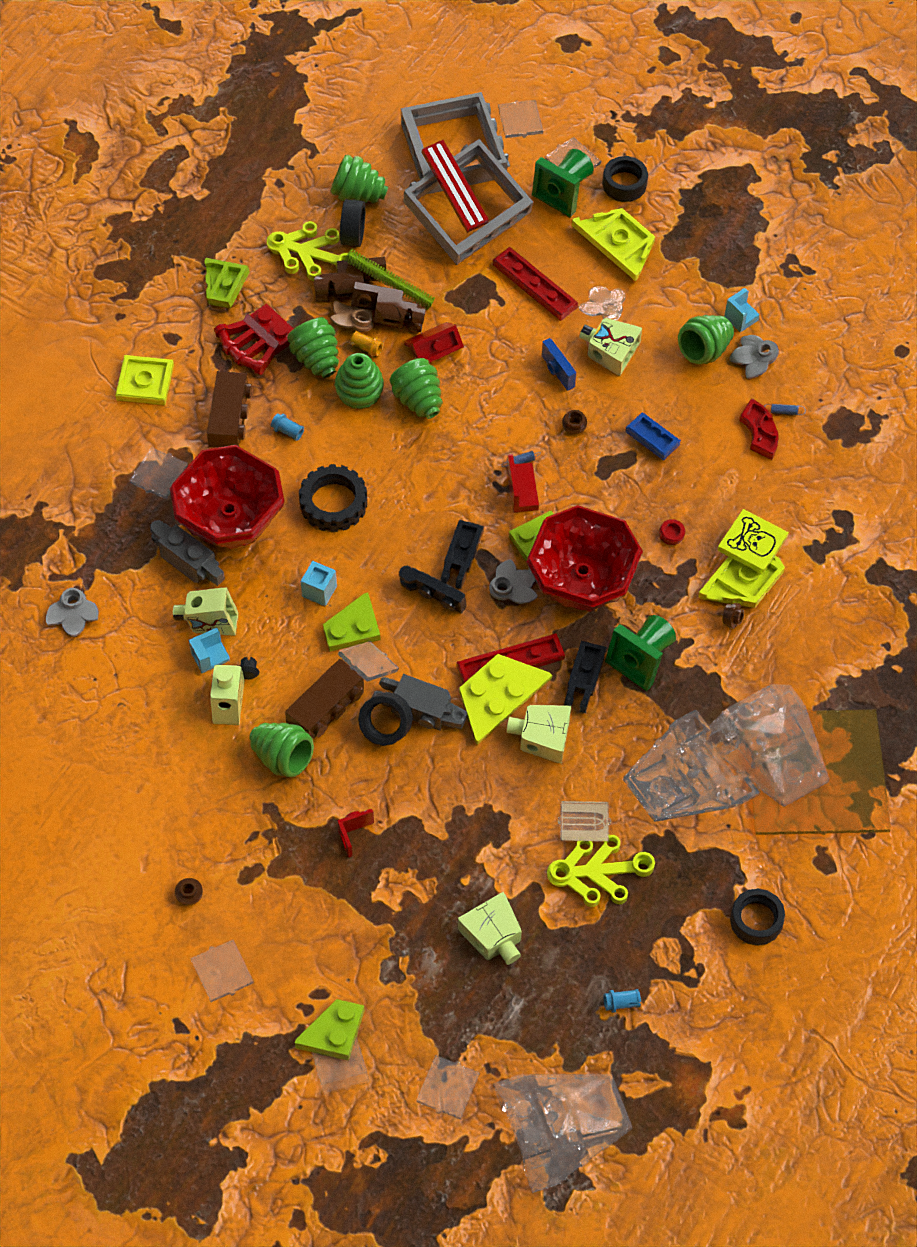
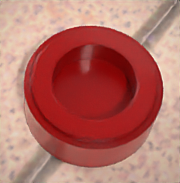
M666 520L660 527L659 537L666 544H679L684 539L685 527L678 520Z

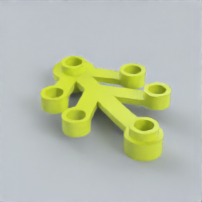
M312 221L304 223L303 229L289 234L274 232L267 238V247L272 253L281 256L287 273L294 274L299 270V261L291 257L289 252L292 251L298 253L307 270V277L314 281V276L321 275V267L314 264L312 258L334 264L337 269V261L345 260L348 254L336 255L317 249L329 244L335 245L339 242V231L335 228L326 230L325 236L302 244L295 242L305 237L313 238L317 235V225Z
M608 835V841H604L602 847L590 861L582 866L575 865L582 856H588L592 853L593 842L592 840H578L576 848L565 860H556L549 865L547 877L550 883L557 887L569 886L583 897L585 905L595 907L600 902V892L595 888L587 887L577 879L587 877L611 894V900L615 904L620 905L627 901L628 890L622 885H617L605 875L636 873L638 876L646 877L652 874L655 859L647 852H640L635 855L633 861L603 863L610 854H614L620 849V839L616 835ZM613 841L617 846L609 847L607 843ZM587 844L590 848L583 850L580 848V845ZM645 864L648 868L646 870H642L638 867V865ZM561 871L564 872L566 876L558 877L556 873ZM622 892L624 897L617 898L615 893ZM593 894L597 897V899L591 901L587 898V896Z

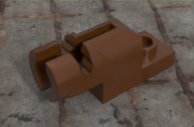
M385 257L369 258L371 263L374 261V264L377 263L379 267L382 266V268L386 269ZM345 260L337 261V273L314 276L316 302L328 301L330 295H333L335 300L352 297L355 282L378 281L376 280L377 277L374 279V276L371 277L366 272L360 271L361 268L358 269V267L355 268V266L350 265V263H347L348 260L346 262Z
M355 282L351 306L375 310L373 322L392 325L399 329L407 326L411 331H422L426 307L402 301V290Z

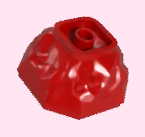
M237 445L201 450L170 487L175 520L186 527L193 536H199L205 542L219 547H227L229 550L255 542L282 509L285 502L279 471Z
M577 505L548 516L543 520L526 562L543 594L550 596L553 601L562 603L565 607L592 612L605 604L617 602L626 595L643 550L625 520Z

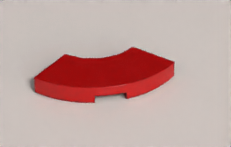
M751 398L740 415L739 421L746 425L751 432L752 442L750 450L772 460L778 446V430L771 413L762 404Z

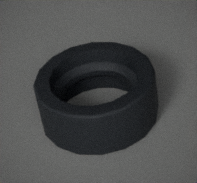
M619 156L610 160L605 165L602 184L604 191L609 197L617 201L629 202L640 198L645 193L648 171L642 161L635 157ZM627 172L637 176L639 181L633 185L624 186L614 182L611 177L617 173Z
M345 199L340 221V243L342 245L361 246L366 214L364 201Z
M391 692L378 693L367 700L360 709L358 718L360 730L365 738L374 744L382 746L392 745L406 736L413 720L412 711L407 701L398 694ZM378 704H390L399 713L400 726L394 733L383 734L373 726L371 712Z
M759 888L747 890L740 894L733 904L730 917L732 930L738 938L748 944H768L775 940L782 930L785 919L784 906L780 899L768 890ZM753 903L768 907L774 915L772 926L762 931L753 930L746 926L741 918L744 907Z

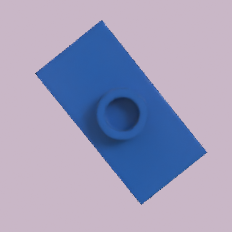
M549 338L542 341V357L546 361L550 373L558 377L567 391L574 388L576 383V371L552 339Z
M643 412L626 427L627 434L663 461L680 446L681 440Z

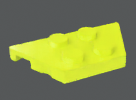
M623 208L611 210L608 213H596L590 219L580 221V218L577 217L572 220L573 228L634 281L638 280L655 242V236Z
M775 556L764 574H761L728 557L699 591L698 597L704 600L727 604L737 602L741 606L755 608L784 573L785 566L779 557Z
M497 654L459 688V694L467 711V719L470 722L475 743L478 745L550 681L552 674Z

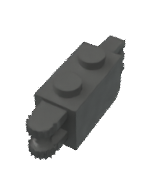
M154 520L150 524L152 541L159 546L161 558L193 582L199 583L206 578L218 586L225 579L224 571L218 567L219 562L215 559L214 552L175 524L171 528L160 520Z
M403 674L400 682L386 677L381 678L380 686L404 698L411 708L413 721L418 722L421 726L440 731L442 726L462 729L464 726L467 711L451 703V696L448 690ZM376 690V691L374 692L373 696L377 695L378 693H383V692ZM382 703V705L390 707L391 712L400 718L396 708L390 704Z

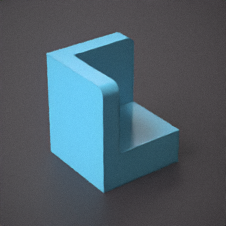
M746 288L727 299L724 316L739 332L757 322L760 316L747 303L749 291Z
M315 561L311 562L301 579L302 596L323 606L327 605L337 587L336 570Z
M214 628L189 640L191 654L201 673L213 669L214 665H222L230 660L221 642L218 628Z

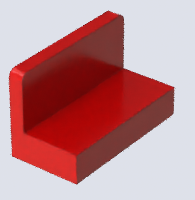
M447 322L403 341L405 346L412 349L415 359L424 358L429 363L464 348L456 324Z
M509 454L507 473L513 513L538 511L539 501L533 463L515 464L513 454Z

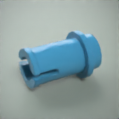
M277 413L271 422V427L274 428V431H280L296 441L299 440L305 427L286 418V414L280 415Z
M638 989L622 992L609 990V993H604L603 1000L606 1011L611 1010L612 1013H615L616 1009L641 1007V997Z

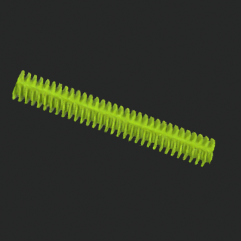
M353 249L347 254L345 262L348 260L347 263L355 266V268H361L360 271L366 272L371 277L374 276V279L377 277L376 280L382 281L384 285H390L389 288L402 290L404 292L403 296L406 294L405 297L411 298L413 302L422 303L421 306L427 307V310L433 304L435 297L432 298V295L429 297L427 292L424 293L418 287L416 289V286L411 285V283L408 284L406 280L403 281V278L400 280L398 275H392V272L390 273L389 270L387 272V269L382 268V266L379 267L377 263L374 264V261L371 263L369 258H363V255L361 256L360 253L358 255V252L355 253Z

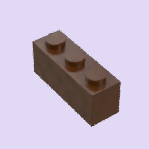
M217 371L207 428L208 446L211 448L231 445L239 446L240 440L245 439L246 427L243 425V419H248L249 405L246 404L247 398L251 399L252 384H248L247 373Z
M339 659L285 711L286 723L301 726L312 739L322 736L327 730L328 724L334 719H339L344 714L346 707L352 701L355 702L363 695L364 677L342 659Z

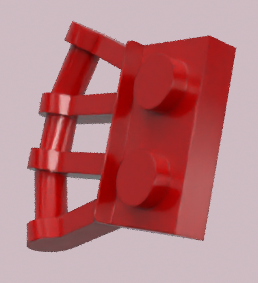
M266 303L251 315L247 314L242 321L229 325H217L214 328L216 337L220 338L223 352L226 355H231L234 358L233 361L238 366H246L253 369L256 374L262 375L274 356L290 345L287 337L294 328ZM246 331L235 340H231L229 337L230 335ZM254 338L258 340V342L245 351L239 350ZM264 349H268L262 359L258 361L252 359Z

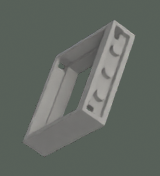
M482 92L401 108V126L420 180L430 170V167L421 153L424 147L417 126L477 114L490 152L506 171L507 167H510L508 153L503 152L502 136L497 135L496 120L491 118L490 104L485 102ZM481 164L461 169L469 185L494 180ZM439 184L426 194L440 192L443 190Z
M480 139L470 145L466 144L460 153L453 156L461 170L477 159L514 202V205L458 245L450 239L418 201L419 198L439 185L432 170L427 171L420 181L412 182L410 187L404 191L403 202L456 265L531 213L533 201Z

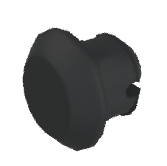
M247 657L241 659L240 667L242 668L244 679H253L259 675L260 671L256 668L257 661L253 657H250V660Z

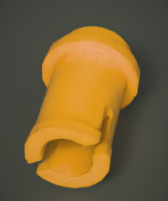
M356 331L351 338V346L368 352L370 356H379L383 350L384 343L378 337L371 338Z

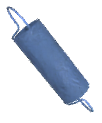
M771 405L770 413L800 415L798 414V405Z
M533 451L514 456V463H528L534 461L536 456Z

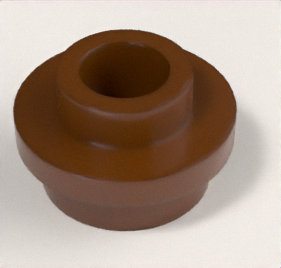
M571 410L564 415L562 426L568 433L579 434L586 429L587 418L581 411Z
M737 602L733 604L728 603L722 617L723 623L727 624L729 628L734 629L737 624L740 625L744 618V610L741 609V604Z
M185 878L179 881L175 887L176 899L183 905H194L202 898L203 888L196 879ZM186 888L194 889L190 894L184 893Z

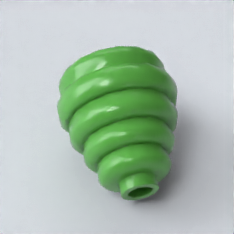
M345 155L338 168L330 192L338 196V199L343 202L345 199L364 201L365 203L370 201L374 204L378 199H384L388 186L384 185L385 178L378 176V171L371 169V164L363 162L362 157L354 156L353 158L351 155Z
M703 315L690 318L678 333V345L681 353L691 363L698 365L716 361L726 350V347L733 338V325L726 317L720 315Z
M319 317L304 322L288 334L287 340L290 343V352L296 355L297 360L304 363V366L312 370V373L316 376L322 375L323 378H327L336 373L335 368L338 366L339 360L337 358L338 349L336 348L338 341L334 337L336 334L334 327L329 325L325 318Z
M355 353L348 356L339 368L334 386L337 395L345 405L363 409L375 404L383 392L384 379L379 367L368 355Z
M417 358L411 360L392 373L389 379L392 392L396 398L400 399L403 405L408 406L409 410L416 412L417 416L426 417L427 419H431L440 413L439 408L443 404L440 398V380L436 368L430 365L427 359Z
M262 723L258 727L253 728L249 736L251 749L256 752L262 763L275 775L285 777L299 775L306 769L313 755V739L299 725Z

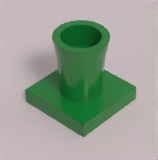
M570 149L558 166L540 157L535 163L532 196L571 217L576 212L580 182L593 174L594 167L591 159L578 149Z
M657 615L648 616L636 634L619 624L613 631L605 662L648 691L654 683L663 655L662 651L676 641V633L667 620Z

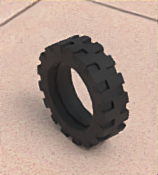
M331 464L325 468L324 466L318 467L317 471H311L307 475L308 478L303 479L299 489L300 509L302 510L303 517L308 519L309 524L313 527L316 525L322 531H326V529L331 530V532H338V529H343L344 531L349 529L352 524L355 526L359 522V518H363L365 515L367 488L363 478H359L358 473L353 469L350 471L346 466L336 467V464ZM330 484H338L350 489L355 499L348 508L340 512H327L316 507L312 497L319 488Z

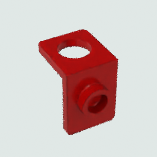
M372 809L362 812L354 811L347 814L345 818L337 820L338 833L348 858L353 857L352 845L347 832L373 824L374 812Z

